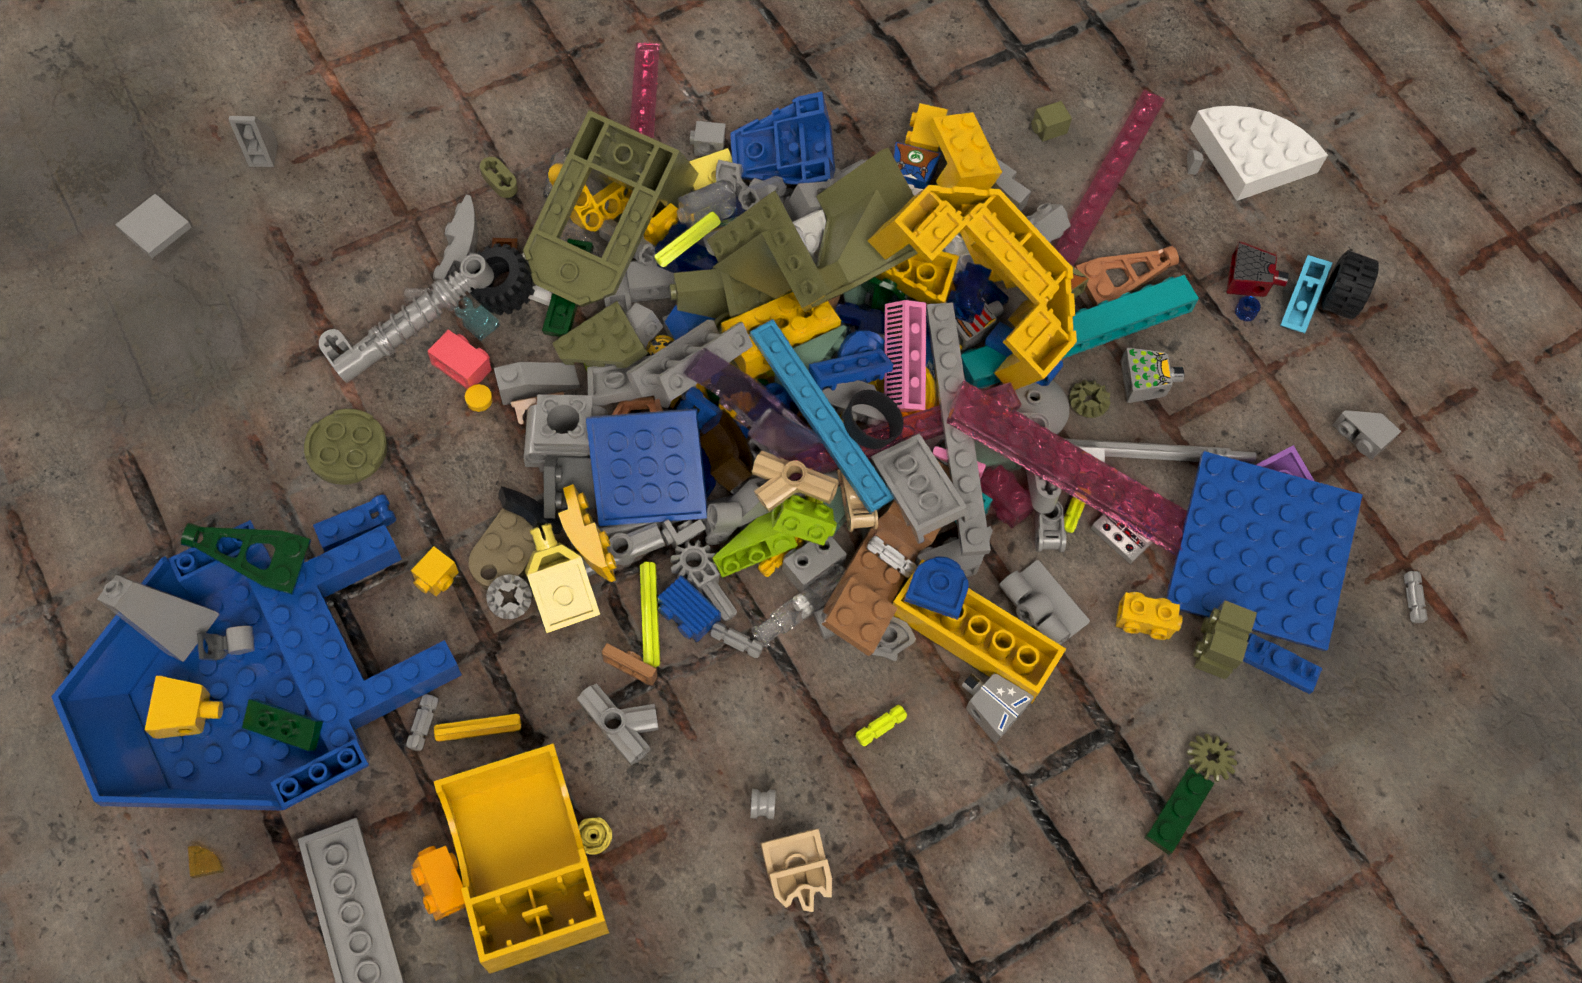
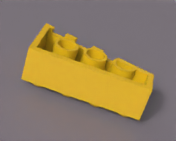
M941 251L933 261L927 263L917 254L876 276V278L879 280L884 278L892 280L898 285L897 289L919 302L926 303V306L927 304L946 303L959 256Z

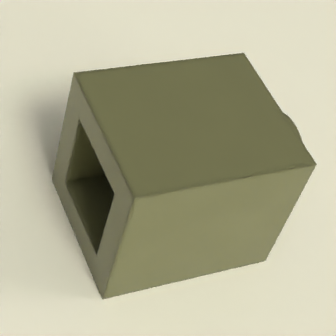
M1062 101L1037 108L1031 125L1034 133L1038 134L1043 142L1067 134L1072 118Z

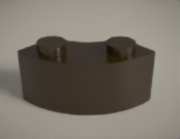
M723 409L702 426L700 442L701 447L709 458L711 465L710 474L717 483L731 491L752 475L754 465L752 452L745 435L730 414Z

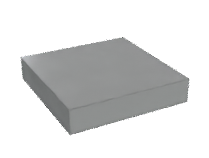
M156 194L115 224L122 234L152 259L192 228L184 217Z

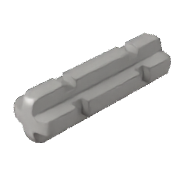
M873 536L866 546L867 550L874 555L878 553V557L895 570L899 568V573L909 578L915 571L916 564L910 559L905 560V556L889 544L884 545V541L878 536Z
M1409 571L1404 575L1405 585L1408 586L1406 588L1408 607L1412 610L1409 612L1410 620L1412 623H1424L1428 617L1427 610L1423 609L1426 604L1423 586L1420 585L1422 583L1421 573Z
M716 622L711 629V637L719 641L723 639V643L742 652L747 651V654L754 658H758L763 650L761 642L755 639L751 641L749 636L732 628L727 629L726 625L720 622Z
M428 694L422 696L419 704L421 709H417L410 730L413 734L408 736L406 742L407 748L414 751H421L426 741L423 738L428 735L434 717L432 711L436 710L439 702L437 697Z

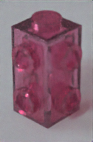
M999 465L994 470L989 468L982 474L980 479L982 493L993 499L991 506L1003 523H1007L1011 528H1014L1032 514L1034 508L1031 503L1030 492L1018 484L1016 477L1011 471Z

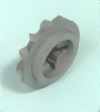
M509 574L496 578L490 584L486 599L488 607L496 616L503 619H514L520 617L528 610L532 594L529 585L524 579ZM515 586L518 587L514 597L520 604L508 602L507 605L505 604L501 607L500 605L503 603L504 597L498 590L502 589L509 592Z

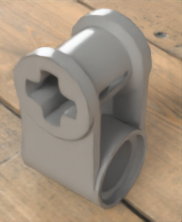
M1057 501L1054 510L1050 512L1054 518H1048L1044 513L1038 511L1035 514L1036 552H1041L1043 549L1065 552L1066 531L1064 529L1063 507Z
M738 502L711 503L708 505L707 518L699 519L706 528V543L716 545L725 542L736 527L741 524L742 509Z

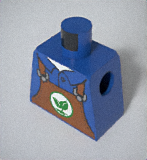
M896 142L893 157L907 183L914 185V188L924 189L930 184L937 171L941 153Z

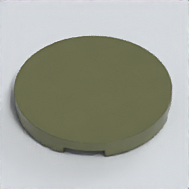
M340 409L312 425L305 438L304 454L311 470L322 480L339 485L354 484L370 477L382 465L387 454V438L383 428L372 415L357 409Z

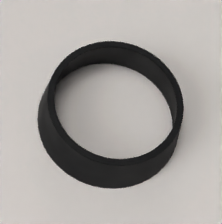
M862 390L857 392L844 412L843 422L849 436L859 445L869 449L885 447L895 440L903 430V417L900 409L891 398L879 391ZM866 404L880 411L889 424V438L886 440L876 439L863 432L853 418L852 406Z

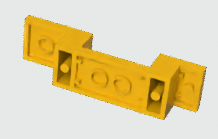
M974 112L932 117L929 125L948 163L936 180L937 185L944 188L956 186L972 187L977 190L991 189L1002 174V170ZM962 229L960 234L983 283L1003 281L971 247L975 241ZM1012 280L1007 283L1004 282L1007 289L1017 287Z

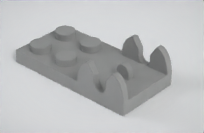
M652 355L639 359L627 368H617L614 364H605L604 367H587L588 396H592L593 406H605L610 403L642 398L636 395L626 372ZM661 386L643 396L654 395L655 399H660L661 406L664 408H668L671 401H667ZM687 391L681 394L683 400L686 399Z
M920 434L871 456L873 465L900 507L907 527L911 526L918 544L924 542V535L959 518L964 523L970 520L967 505Z

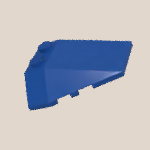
M823 92L799 96L793 99V103L780 110L776 108L771 111V115L761 120L757 118L730 133L732 163L742 165V179L753 180L757 178L764 181L773 176H779L783 178L784 183L796 185L801 183L827 182L828 179H833L836 170L832 128Z

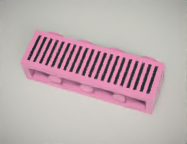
M903 300L885 304V354L893 363V370L884 375V394L896 403L901 412L925 410L926 303Z

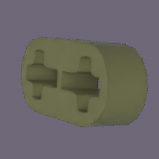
M487 157L481 161V176L500 197L510 198L517 193L518 186L515 176L498 158ZM501 181H503L506 185H510V186H509V187H507V186H505V185L502 186Z

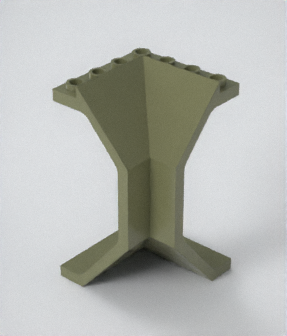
M885 148L816 196L826 215V225L816 265L776 191H773L707 239L719 262L713 268L775 299L793 291L801 308L806 312L858 287L918 254L908 244L885 260L868 242L874 233L885 222L895 216L914 195L889 148Z

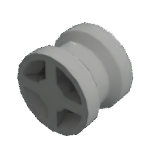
M752 789L750 818L756 819L759 816H766L767 819L774 820L776 790L770 789L767 792H760L758 789Z

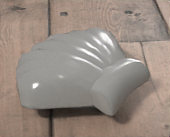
M893 617L872 655L896 661L897 654L916 641L912 629L905 621Z

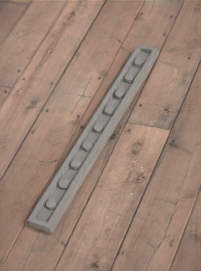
M953 302L927 304L926 315L950 480L967 505L970 520L965 523L961 518L956 520L961 556L989 554L991 549Z

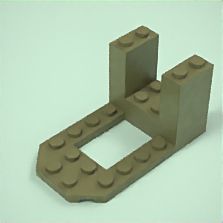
M588 110L523 249L526 261H528L532 272L531 276L534 284L581 307L615 295L655 210L662 211L672 203L678 208V213L681 212L699 173L679 150ZM588 177L606 186L615 182L633 190L602 258L560 239Z

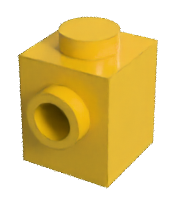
M434 546L411 570L415 579L414 585L426 594L429 591L434 596H437L441 591H446L453 583V578L459 573L455 562Z

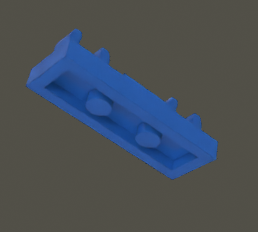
M882 349L809 364L808 371L822 392L823 387L829 386L834 391L839 383L854 382L862 379L869 383L871 376L875 375L879 380H882L885 373L892 372L893 363Z
M1252 633L1249 634L1248 645L1243 659L1244 662L1308 694L1313 692L1322 670L1321 667L1272 642L1266 641Z

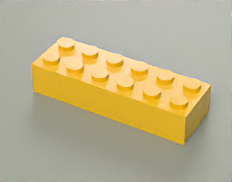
M913 572L893 601V605L897 607L894 617L905 621L911 628L987 676L991 677L994 673L998 674L1034 696L1032 704L1066 648L969 588L958 620L905 602Z

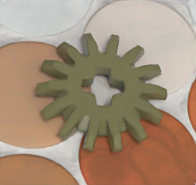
M1209 734L1204 735L1205 740L1199 735L1196 736L1195 739L1198 743L1193 741L1189 743L1194 750H1187V755L1194 756V759L1188 762L1190 765L1196 764L1198 768L1195 772L1197 774L1200 771L1205 773L1204 779L1206 780L1212 775L1215 782H1219V775H1222L1224 780L1229 779L1227 771L1233 775L1235 770L1231 765H1237V761L1230 758V756L1236 754L1235 751L1224 750L1229 746V743L1226 742L1220 746L1219 736H1215L1214 742H1212ZM1208 751L1212 754H1218L1217 763L1213 760L1208 761L1206 758L1209 754Z

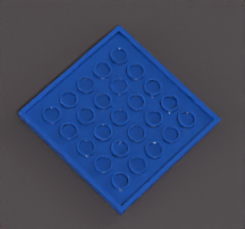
M1203 451L1166 599H1169L1174 604H1179V611L1204 618H1209L1213 608H1219L1224 600L1257 612L1252 631L1321 651H1327L1363 494Z

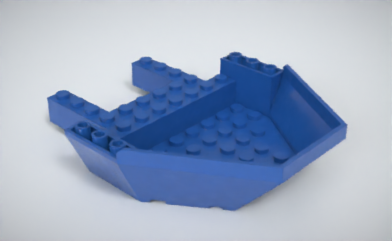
M251 520L234 527L235 529H256ZM385 524L304 562L293 595L263 587L196 548H189L170 558L162 557L141 584L200 604L220 614L206 633L226 636V629L252 626L255 650L240 655L227 654L221 660H200L197 644L185 661L182 662L164 653L116 615L51 696L94 802L100 806L285 810L368 767L370 757L356 729L462 675L444 640L367 680L364 679L324 597L402 560ZM223 537L220 539L217 549L220 553L236 558L243 542L240 539ZM256 543L249 547L246 559L255 567L265 570L269 568L272 556L265 544ZM204 639L203 647L205 652L208 653V644ZM156 676L204 686L210 693L209 701L223 702L221 719L206 718L204 730L201 734L154 739L145 731V725ZM258 699L323 721L316 751H307L242 728L248 700Z

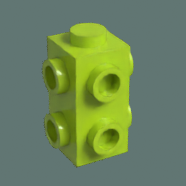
M792 495L775 507L771 513L773 530L824 546L829 536H833L837 526V522L834 521L832 508L823 503L805 500L798 495Z

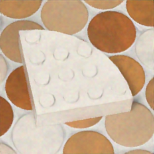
M1219 106L1199 110L1190 128L1236 201L1318 173L1328 156L1319 143L1300 127L1271 112L1251 107Z

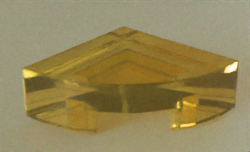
M200 846L188 847L190 877L198 878L224 872L220 859L213 852Z

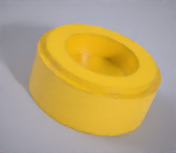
M476 384L467 389L465 401L469 409L475 412H482L491 406L492 395L488 387Z

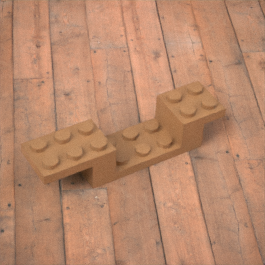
M938 461L950 479L949 468ZM895 499L881 507L878 512V528L874 530L873 527H870L822 611L827 614L822 625L867 656L872 655L897 610V607L892 602L906 577L899 573V568L895 570L878 557V553L874 555L867 550L866 546L873 536H878L884 541V545L889 544L903 554L905 560L910 559L914 562L918 553L933 543L941 527L924 535V542L918 544L911 526L907 527Z

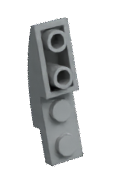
M466 194L462 203H458L452 222H449L445 228L448 246L444 251V259L441 265H437L434 270L433 279L435 281L444 280L445 278L448 281L450 274L453 277L455 276L453 272H460L461 262L466 256L476 254L478 229L470 195Z

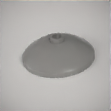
M1053 380L1048 386H1041L1035 382L1014 391H1010L1001 382L992 399V412L998 425L1000 418L1005 413H1041L1049 419L1052 438H1054L1063 430L1067 423L1069 402L1063 389ZM1030 397H1035L1038 401H1033Z

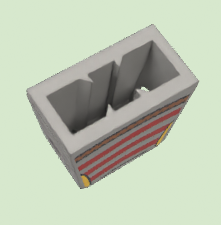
M974 294L946 302H953L959 344L963 348L960 350L962 354L985 340L997 325L996 317L1004 313L1002 304L999 301L987 305L980 294Z

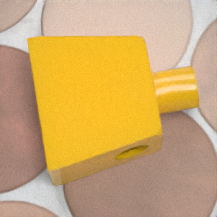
M156 676L145 731L154 739L201 734L204 730L206 718L221 719L223 702L209 701L210 693L200 684Z

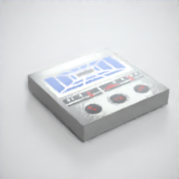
M1128 492L1091 527L1099 537L1130 565L1168 528Z

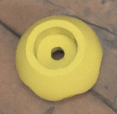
M599 817L582 820L578 827L586 854L595 855L605 851L612 839V830L607 822ZM592 834H596L595 839L591 838Z

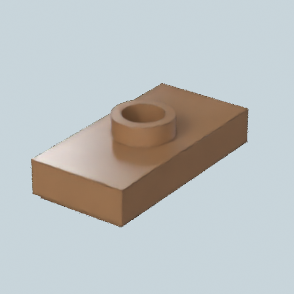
M606 643L602 650L605 663L649 686H653L657 679L656 668L644 663L642 658L631 651L625 653Z

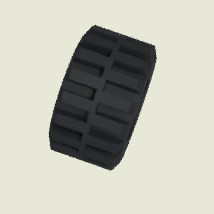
M499 243L494 244L493 248L488 245L484 247L483 252L478 251L476 254L481 255L493 270L494 278L492 283L485 288L474 289L472 287V292L470 293L472 297L487 311L495 312L497 315H503V312L508 315L512 314L514 309L517 311L522 309L521 305L523 303L527 304L530 301L528 297L534 295L535 290L532 287L536 286L531 276L532 272L528 261L517 249L507 244L503 246ZM509 272L507 279L501 285L493 287V283L499 275Z
M1347 250L1339 258L1327 282L1322 297V309L1351 320L1358 316L1368 301L1375 285L1379 271V262Z

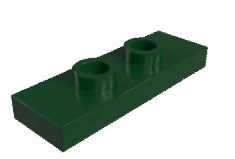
M249 699L242 728L307 751H316L323 721L258 699Z

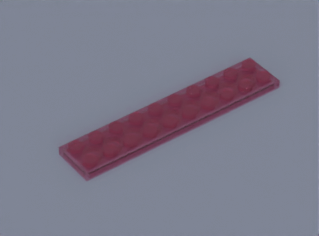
M963 380L958 386L946 423L1170 553L1177 555L1179 551H1182L1181 538L1183 536L1182 530L1187 510Z

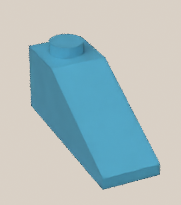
M1310 255L1307 256L1280 326L1300 333H1306L1328 280L1333 262Z

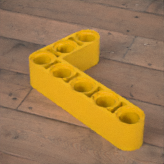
M556 163L549 169L548 178L552 186L563 166L561 163ZM612 182L592 197L585 184L570 218L581 229L597 231L605 220H613L621 214V199L624 197L630 199L633 190L628 189L627 194L624 195L626 187ZM608 200L609 206L605 209V203ZM590 214V220L586 224V216Z

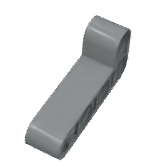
M1005 413L999 421L995 434L996 441L1005 447H1023L1032 506L1040 513H1050L1054 510L1061 494V484L1049 419L1041 413Z

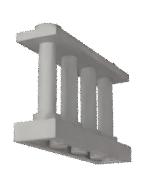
M706 320L627 371L626 374L637 396L643 397L658 386H661L667 401H672L753 347V344L743 322H739L727 331L719 334L714 320Z

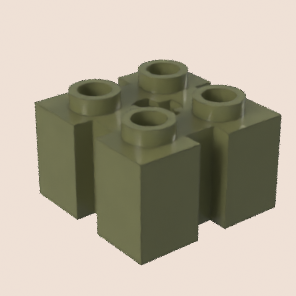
M1224 600L1219 608L1214 607L1210 617H1206L1201 626L1200 632L1204 635L1202 642L1198 641L1193 652V657H1196L1194 668L1226 680L1232 673L1233 668L1236 669L1243 662L1248 645L1247 640L1252 632L1257 612Z

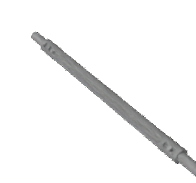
M973 436L974 441L1000 445L995 437ZM1053 438L1054 445L1104 447L1105 456L1199 462L1203 451L1242 462L1255 463L1257 457L1256 452L1231 451L1230 448ZM1009 447L1023 452V447Z

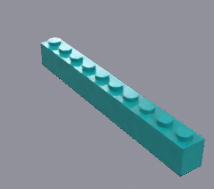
M1185 275L1176 278L1169 277L1162 283L1154 286L1152 284L1147 285L1140 291L1132 294L1127 292L1112 301H1102L1096 307L1080 309L1073 317V331H1076L1077 342L1062 359L1190 313L1199 298ZM987 345L976 350L969 349L961 355L965 384L969 392L971 393L1001 382L994 372L1007 357Z

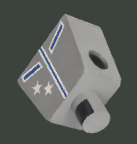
M972 673L962 684V687L973 696L966 710L994 743L1000 740L1034 699V696L995 673L986 683H983Z

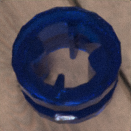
M1244 296L1236 305L1235 314L1243 321H1252L1260 311V302L1255 297ZM1244 306H1245V308H1247V306H1249L1252 310L1250 311V309H1249L1248 311H1246V310L1244 309Z

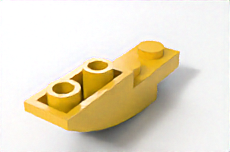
M573 484L563 488L568 509L558 514L567 536L591 569L609 582L616 581L613 569L617 568L612 553H608L607 547L611 546L609 537L605 530L602 532L599 530L596 523H593L590 514L586 513L585 509L589 508V504L583 492L579 493Z

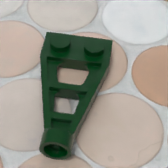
M187 523L181 538V545L198 549L263 587L291 595L294 593L311 542L309 538L280 530L201 527L192 523ZM200 533H202L203 540L200 543H197ZM229 537L242 540L243 543L238 557L232 558L218 551L217 547L221 538ZM260 543L274 546L275 551L269 568L262 570L247 561L246 555L251 545Z

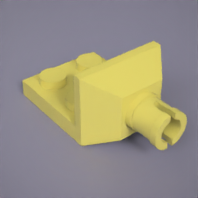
M551 523L541 525L545 535L544 539L538 527L530 530L536 550L532 552L525 569L546 633L600 615L581 556L562 543H557Z

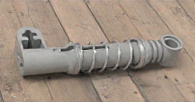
M470 254L462 260L459 273L457 271L453 272L455 274L453 277L450 274L448 281L445 278L444 280H437L432 283L433 291L425 288V294L419 298L414 296L413 302L410 305H402V310L396 315L391 313L388 321L378 323L379 327L374 325L368 331V335L355 345L339 330L330 329L320 336L319 347L338 375L348 383L382 357L391 356L396 353L395 348L401 343L406 345L405 340L412 335L418 336L417 332L424 326L429 328V323L435 318L441 320L442 308L453 311L461 300L460 296H467L465 294L466 291L471 293L472 287L474 289H481L489 286L494 278L491 267L481 255ZM337 346L344 351L343 354L340 355L337 352Z

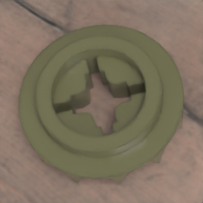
M1084 379L1081 383L1074 385L1069 395V401L1072 408L1079 415L1087 418H1096L1108 410L1111 404V393L1105 390V385L1097 384L1096 380L1090 382ZM1092 394H1096L1094 400H1089L1084 403L1087 395L1090 396Z

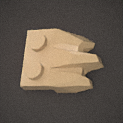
M818 828L760 843L774 896L786 908L791 905L793 898L798 896L803 911L814 912V894L820 891L824 897H832V876L828 860L825 858Z

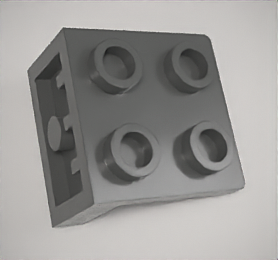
M547 455L544 463V518H555L558 509H568L563 488L572 484L579 493L583 492L589 504V508L586 509H597L590 457Z

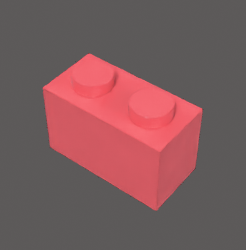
M449 329L427 351L432 365L466 389L479 384L491 371L489 355L483 349H476L471 346L463 335H456Z

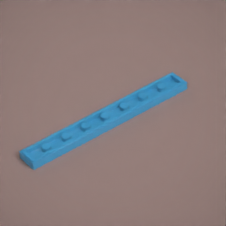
M772 319L750 331L749 336L868 512L871 514L894 499L891 492L858 443L849 436L843 421L775 321Z

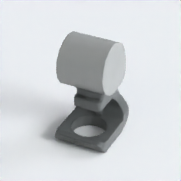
M252 626L226 629V636L197 633L200 660H221L227 654L240 655L255 650ZM204 639L208 644V653L205 652L203 647Z

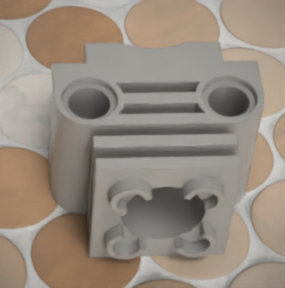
M537 394V405L530 406L527 409L524 446L525 467H539L540 472H544V463L547 455L590 457L586 418L608 415L607 410L599 406H593V398L588 395Z

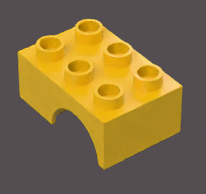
M554 744L434 781L436 793L444 809L455 845L463 882L461 890L479 961L490 974L609 933Z

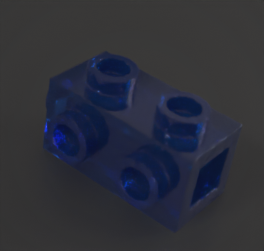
M967 262L964 271L959 270L954 283L958 285L956 291L951 290L947 303L953 302L956 319L973 324L975 316H981L986 301L982 300L983 295H989L993 281L989 280L991 269L985 268L980 264Z

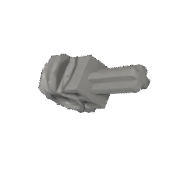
M697 540L695 546H691L689 541L685 542V549L677 546L675 548L676 555L671 556V563L673 564L671 567L672 574H678L677 579L682 575L701 594L705 593L710 602L721 612V618L724 621L731 620L737 614V610L718 585L720 574L717 571L716 564L713 563V556L716 554L709 553V544L701 548L700 541ZM696 560L700 565L698 567H690L687 565V562Z

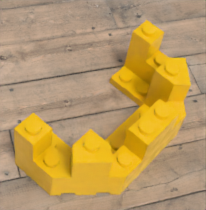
M928 185L912 197L895 216L885 222L868 242L885 260L910 244L927 263H930L964 229L975 241L971 247L1005 283L1012 280L1029 298L1008 318L1015 329L1003 343L1013 354L1006 358L994 374L1010 391L1044 379L1077 342L1076 331H1073V317L1075 316L1074 293H1071L1073 267L1000 189L977 190L972 187L954 186L952 188L940 187V185Z

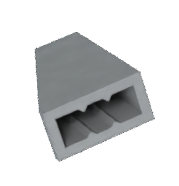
M115 575L105 585L103 592L97 598L98 601L164 653L182 662L185 661L198 644L197 633H206L220 615L216 611L118 575Z

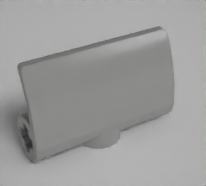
M1036 560L1020 573L1018 570L1011 573L999 584V587L1017 607L1016 613L1019 620L1031 627L1033 626L1035 630L1060 645L1090 622L1089 618L1039 560Z

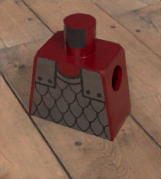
M1239 241L1231 257L1226 293L1265 297L1273 285L1285 287L1289 273L1276 270L1277 256L1275 254Z

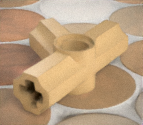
M762 450L757 455L752 469L753 475L769 480L754 491L760 503L768 512L795 493H802L830 504L839 485V480L806 468L800 461H788ZM793 473H800L802 475V478L798 481L788 479Z

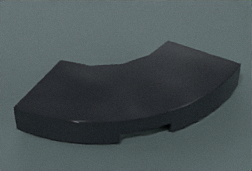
M501 486L498 495L504 510L523 517L533 528L538 527L540 531H543L541 525L551 523L553 534H560L563 528L561 522L557 517L544 518L543 504L521 492Z

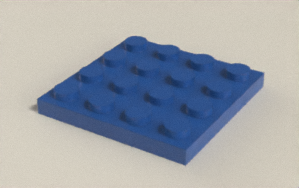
M697 408L586 418L599 526L664 522L668 519L669 521L707 518V498Z

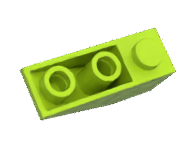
M769 512L752 521L714 555L713 560L723 578L765 559L798 547L795 537L773 530L772 512Z

